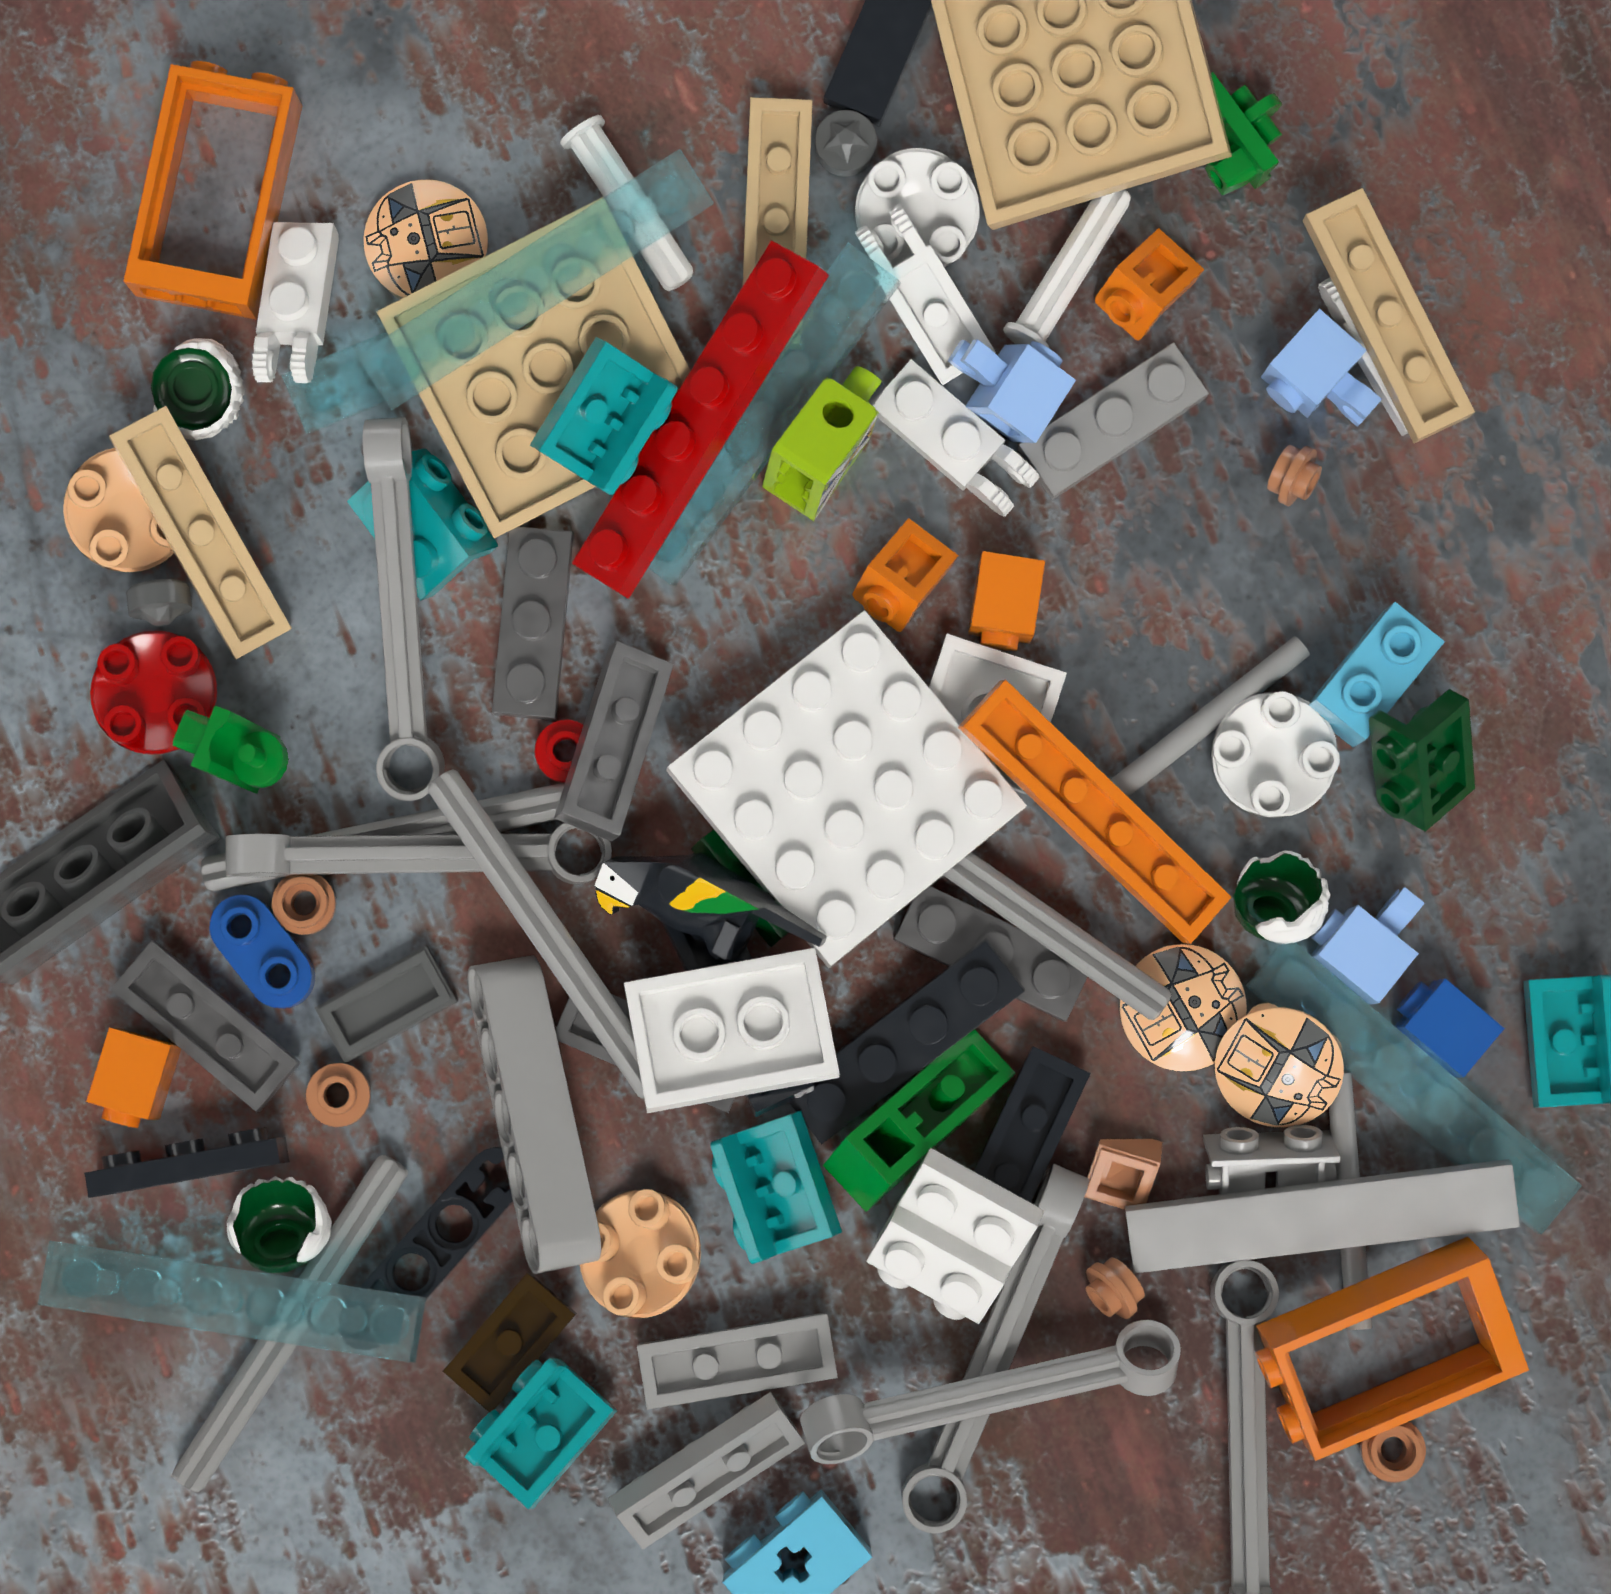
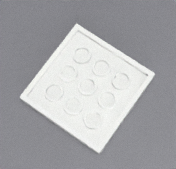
M865 610L671 763L666 770L764 891L768 892L775 899L776 903L828 936L824 945L820 947L806 941L811 948H815L816 954L828 969L1027 806L984 753L957 728L960 724Z

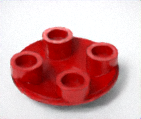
M166 631L139 632L122 639L116 644L109 645L101 651L91 682L92 710L101 729L121 747L141 754L156 755L169 753L179 749L173 746V739L186 710L210 718L217 702L216 676L206 655L192 640Z

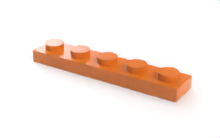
M1006 679L999 681L957 727L1183 944H1191L1232 898Z

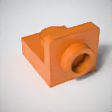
M1158 228L1115 268L1095 297V303L1108 314L1115 324L1121 326L1135 340H1141L1149 332L1160 315L1197 281L1205 269Z
M908 518L867 566L852 596L863 605L864 609L873 618L885 622L896 631L901 632L910 622L917 608L951 569L959 555Z

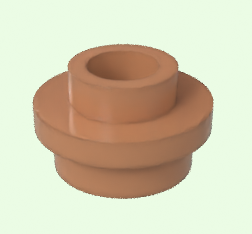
M1288 445L1283 450L1271 472L1267 485L1269 491L1279 495L1278 501L1280 503L1291 506L1297 498L1303 500L1309 498L1317 485L1322 471V466L1315 464L1316 449L1309 446L1299 449Z
M318 874L288 875L280 881L273 893V914L281 926L292 933L299 935L317 933L330 923L335 914V892L329 882ZM302 892H311L316 899L315 909L308 915H299L294 908L296 897Z
M333 1063L319 1069L311 1077L306 1090V1101L312 1115L321 1123L332 1127H344L357 1122L367 1111L371 1100L370 1085L364 1074L357 1068L344 1063ZM337 1082L344 1084L349 1092L348 1101L339 1108L330 1105L326 1097L328 1088Z
M1111 1257L1104 1264L1095 1262L1086 1270L1087 1278L1090 1282L1086 1286L1087 1295L1104 1315L1112 1317L1114 1314H1117L1121 1318L1129 1319L1137 1312L1136 1304L1144 1298L1145 1293L1136 1276L1125 1264Z
M1406 1422L1362 1441L1360 1453L1364 1465L1374 1476L1387 1482H1402L1413 1477L1420 1470L1425 1460L1426 1446L1418 1428L1411 1422ZM1390 1437H1398L1402 1443V1453L1395 1460H1385L1381 1453L1383 1442Z

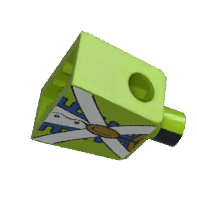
M859 366L853 368L842 385L833 379L825 378L773 447L762 487L814 521L872 435L879 414L873 405L885 390L883 382L875 374Z

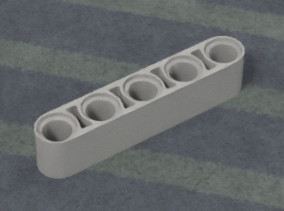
M534 955L470 966L467 976L469 998L528 1265L533 1273L538 1274L598 1261L601 1255L599 1226L540 964Z

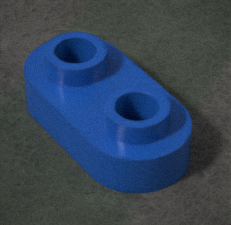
M249 895L231 896L223 900L215 908L209 926L211 938L254 996L263 1004L280 1009L292 1008L305 1001L315 984L314 966L288 930L283 928L277 921L271 908L262 900ZM245 914L252 922V929L246 937L236 938L231 932V923L238 915ZM278 964L286 965L291 973L289 983L283 988H275L269 980L270 971Z

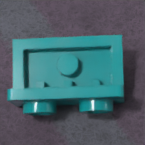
M595 337L530 443V446L607 494L613 495L619 485L626 482L634 473L638 464V454L652 431L658 429L667 419L672 407L671 400L675 396L678 387L667 379L653 373L608 342Z
M425 448L412 451V474L409 481L417 597L420 601L433 597L472 560L489 555L498 547V543L488 531L489 528L480 511L467 503L451 481V473L447 466ZM367 481L347 500V503L375 539L371 483Z
M1611 974L1523 981L1533 1108L1611 1104Z
M801 1111L714 1140L710 1143L713 1153L712 1169L715 1179L726 1192L734 1215L733 1232L740 1247L746 1251L751 1264L842 1233Z
M549 1358L544 1364L539 1360L531 1363L521 1373L511 1388L517 1396L501 1414L496 1409L489 1412L469 1436V1439L475 1445L465 1455V1458L473 1466H482L528 1510L534 1509L618 1411L562 1359Z

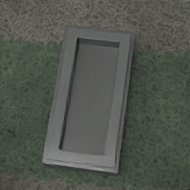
M424 946L316 1006L315 1010L344 1063H349L459 1001L429 947Z

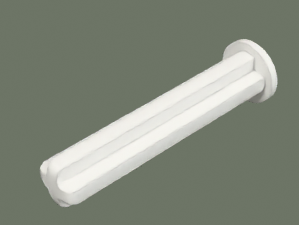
M596 115L583 121L570 130L561 139L560 144L564 149H573L662 287L667 291H671L685 284L692 277L693 267L602 130L605 120L601 115Z
M1121 190L1091 200L1016 323L1008 322L1005 325L1003 331L1015 344H1030L1031 341H1035L1049 348V345L1046 343L1047 338L1127 210L1131 200V195L1128 191Z

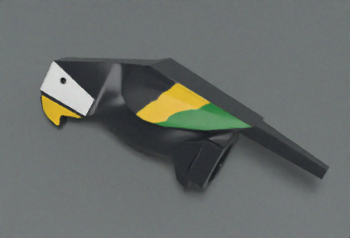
M701 852L676 856H615L603 862L594 885L597 901L608 914L613 915L617 913L619 907L629 908L639 905L667 926L684 933L701 936L706 942L709 954L715 960H721L722 958L733 960L747 947L759 917L818 947L824 945L828 937L776 903L775 899L768 892Z

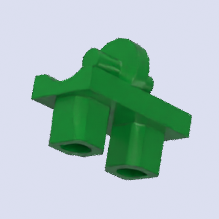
M1212 72L1211 77L1232 157L1206 165L1205 170L1209 179L1222 195L1237 190L1249 182L1256 189L1271 178L1270 172L1279 163L1268 146L1282 136V133L1270 118L1279 110L1282 102L1275 93L1257 101L1246 85L1230 95L1214 72Z
M214 706L210 718L186 710L173 739V746L194 754L191 766L254 794H258L260 788L272 786L279 781L287 770L289 760L287 748L282 740H280L281 736L218 706Z

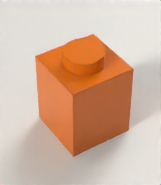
M982 551L978 564L968 629L969 635L981 636L980 645L996 650L1017 651L1019 642L1030 644L1035 632L1045 561Z
M109 1027L86 1102L104 1107L102 1119L132 1128H139L141 1118L159 1120L181 1048L176 1044L125 1029Z

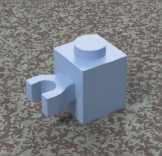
M1320 308L1273 359L1261 376L1269 384L1266 388L1267 393L1280 407L1290 413H1295L1298 410L1306 418L1327 397L1346 418L1358 427L1382 400L1369 387L1348 373L1367 350Z
M978 339L973 340L971 344L966 340H960L948 359L950 364L980 383L966 404V408L970 409L980 419L1011 442L1036 443L1076 381L1060 368L1063 360L1058 354L1035 341H1031L1030 344L1004 345L997 356L996 353Z
M1403 887L1401 890H1395L1375 918L1359 905L1348 908L1344 914L1334 909L1324 919L1322 928L1312 935L1311 938L1319 945L1309 958L1367 1005L1380 1003L1419 954L1400 939L1398 934L1416 915L1424 902L1406 887Z

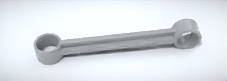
M405 417L366 419L363 425V457L366 475L369 483H371L390 736V743L381 751L378 757L376 773L381 787L390 796L403 801H414L429 794L428 786L434 779L444 773L445 762L440 748L427 737L409 481L412 474L411 438ZM405 744L423 750L429 757L433 767L431 780L423 787L414 790L405 789L398 785L389 771L390 759L393 753Z
M567 823L561 824L553 833L501 834L526 871H552L558 879L569 884L580 885L593 881L598 877L603 862L611 859L612 849L610 840L590 833L596 838L600 846L602 857L599 864L590 872L580 874V876L572 875L563 870L555 858L554 851H556L557 843L565 832L577 828ZM239 834L225 837L226 876L279 877L291 874L483 872L458 834L352 836Z
M1052 1164L1034 1203L1035 1206L1044 1210L1041 1221L1012 1266L1007 1280L999 1292L963 1380L1009 1370L1063 1239L1070 1231L1081 1207L1089 1184V1178L1056 1164ZM990 1414L944 1424L928 1463L915 1468L905 1479L901 1494L903 1510L911 1524L919 1530L927 1533H943L955 1527L962 1519L967 1506V1496L962 1480ZM929 1476L948 1478L953 1482L957 1492L955 1510L946 1518L937 1521L926 1520L919 1515L913 1508L910 1498L911 1490L914 1489L915 1485L920 1480Z
M1242 1260L1228 1262L1219 1268L1213 1276L1210 1285L1211 1302L1218 1314L1226 1319L1231 1586L1228 1594H1273L1270 1587L1266 1389L1265 1378L1257 1362L1255 1352L1264 1348L1256 1325L1263 1323L1273 1313L1279 1298V1288L1274 1275L1267 1267L1255 1261ZM1241 1269H1248L1258 1274L1263 1280L1267 1292L1263 1307L1256 1314L1246 1317L1230 1312L1225 1307L1221 1297L1225 1280L1230 1274Z
M1140 1320L1127 1325L1119 1333L1115 1346L863 1403L860 1398L854 1395H833L810 1405L802 1413L800 1422L811 1458L821 1464H837L849 1461L863 1454L875 1440L1117 1384L1137 1395L1153 1396L1160 1394L1170 1388L1175 1381L1181 1347L1175 1333L1166 1325L1152 1320ZM1148 1346L1162 1352L1169 1363L1160 1369L1145 1370L1131 1364L1125 1357V1352L1134 1347Z

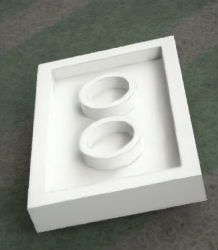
M815 948L624 983L647 1113L839 1078V1068Z

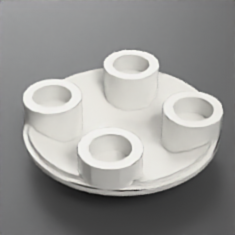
M905 149L879 161L864 178L858 191L855 206L857 228L860 229L867 224L870 230L875 231L884 246L883 251L893 267L913 255L906 240L898 235L890 221L891 215L888 211L898 204H901L925 245L931 244L944 267L959 259L971 244L979 222L978 195L967 172L952 158L930 149Z
M1287 692L1257 694L1234 706L1219 724L1212 743L1211 758L1213 771L1225 795L1243 810L1268 818L1292 816L1314 805L1330 787L1340 763L1336 737L1330 723L1309 706L1310 702Z

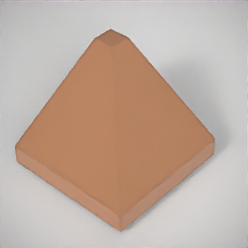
M1100 1139L1086 1177L1089 1178V1184L1084 1197L1121 1209H1125V1206L1145 1204L1161 1163L1163 1142L1154 1139Z

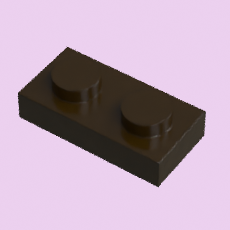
M527 1272L442 1372L483 1408L491 1412L496 1409L512 1390L514 1382L531 1363L538 1360L577 1313L533 1274Z

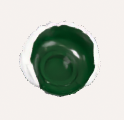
M194 338L176 346L172 352L160 360L153 372L151 391L155 403L153 411L155 412L167 406L183 437L193 441L214 437L223 428H228L229 424L238 418V411L244 401L243 396L245 394L243 380L240 377L241 370L233 355L222 344L213 339Z
M1284 850L1269 858L1253 857L1241 871L1236 890L1233 894L1235 917L1247 932L1262 940L1288 944L1307 939L1322 928L1325 915L1328 912V900L1331 894L1328 890L1327 880L1321 878L1322 873L1320 869L1313 867L1309 858H1302L1301 854L1293 851Z
M275 1176L270 1180L258 1179L255 1184L250 1183L245 1188H242L228 1216L227 1235L231 1246L253 1268L266 1273H285L305 1264L321 1252L331 1236L332 1221L326 1204L312 1185L306 1186L305 1181H296L293 1177H287L285 1180H282Z

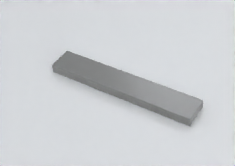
M1509 1159L1125 1206L1134 1273L1520 1227L1513 1164Z

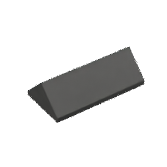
M165 759L0 873V983L14 985L221 839Z

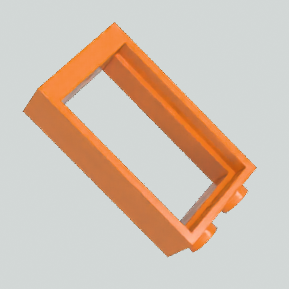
M192 61L190 68L170 64L123 282L136 297L257 320L273 222H278L302 104L294 88L288 87V82L285 79L272 74L256 72L252 73L251 79L227 75L228 71L225 68L205 61ZM194 101L276 116L242 279L159 263Z
M1468 1236L1256 1325L1264 1346L1263 1349L1255 1352L1257 1362L1268 1386L1273 1388L1279 1385L1286 1403L1276 1408L1283 1429L1292 1444L1301 1440L1315 1461L1529 1371L1489 1257ZM1458 1282L1480 1343L1318 1412L1311 1413L1288 1352L1446 1285Z

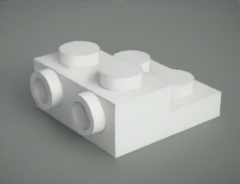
M930 1148L882 1228L866 1262L877 1268L880 1278L886 1284L899 1289L911 1286L931 1297L937 1310L945 1317L954 1320L967 1317L979 1324L1004 1286L1012 1266L1037 1229L1044 1210Z

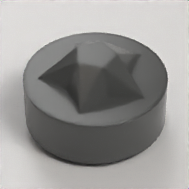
M851 110L837 111L824 118L818 126L815 134V153L819 163L828 172L842 177L854 176L866 170L875 157L877 146L876 132L872 123L862 114Z
M157 579L144 581L131 586L126 591L128 615L135 619L145 620L156 626L168 625L178 616L185 615L192 610L190 586L180 580Z

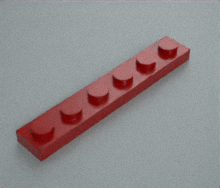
M772 240L770 241L673 398L671 411L667 419L658 429L652 432L638 455V464L634 473L626 482L618 487L574 558L573 565L624 597L630 598L829 275L820 266Z

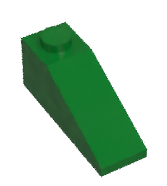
M974 1029L938 1056L852 1131L823 1166L861 1208L867 1212L924 1160L930 1148L935 1150L1016 1073Z

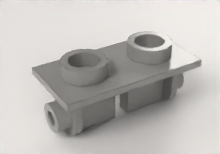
M1294 1125L1286 1128L1284 1132L1257 1133L1250 1128L1232 1127L1221 1131L1220 1134L1203 1135V1142L1210 1164H1206L1205 1168L1207 1190L1219 1189V1194L1265 1189V1172L1276 1171V1187L1336 1180L1335 1163L1340 1162V1155L1330 1130L1321 1131L1314 1126Z

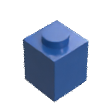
M1446 978L1434 980L1429 986L1422 981L1417 983L1398 1005L1396 1010L1403 1017L1393 1028L1451 1078H1464L1505 1029Z

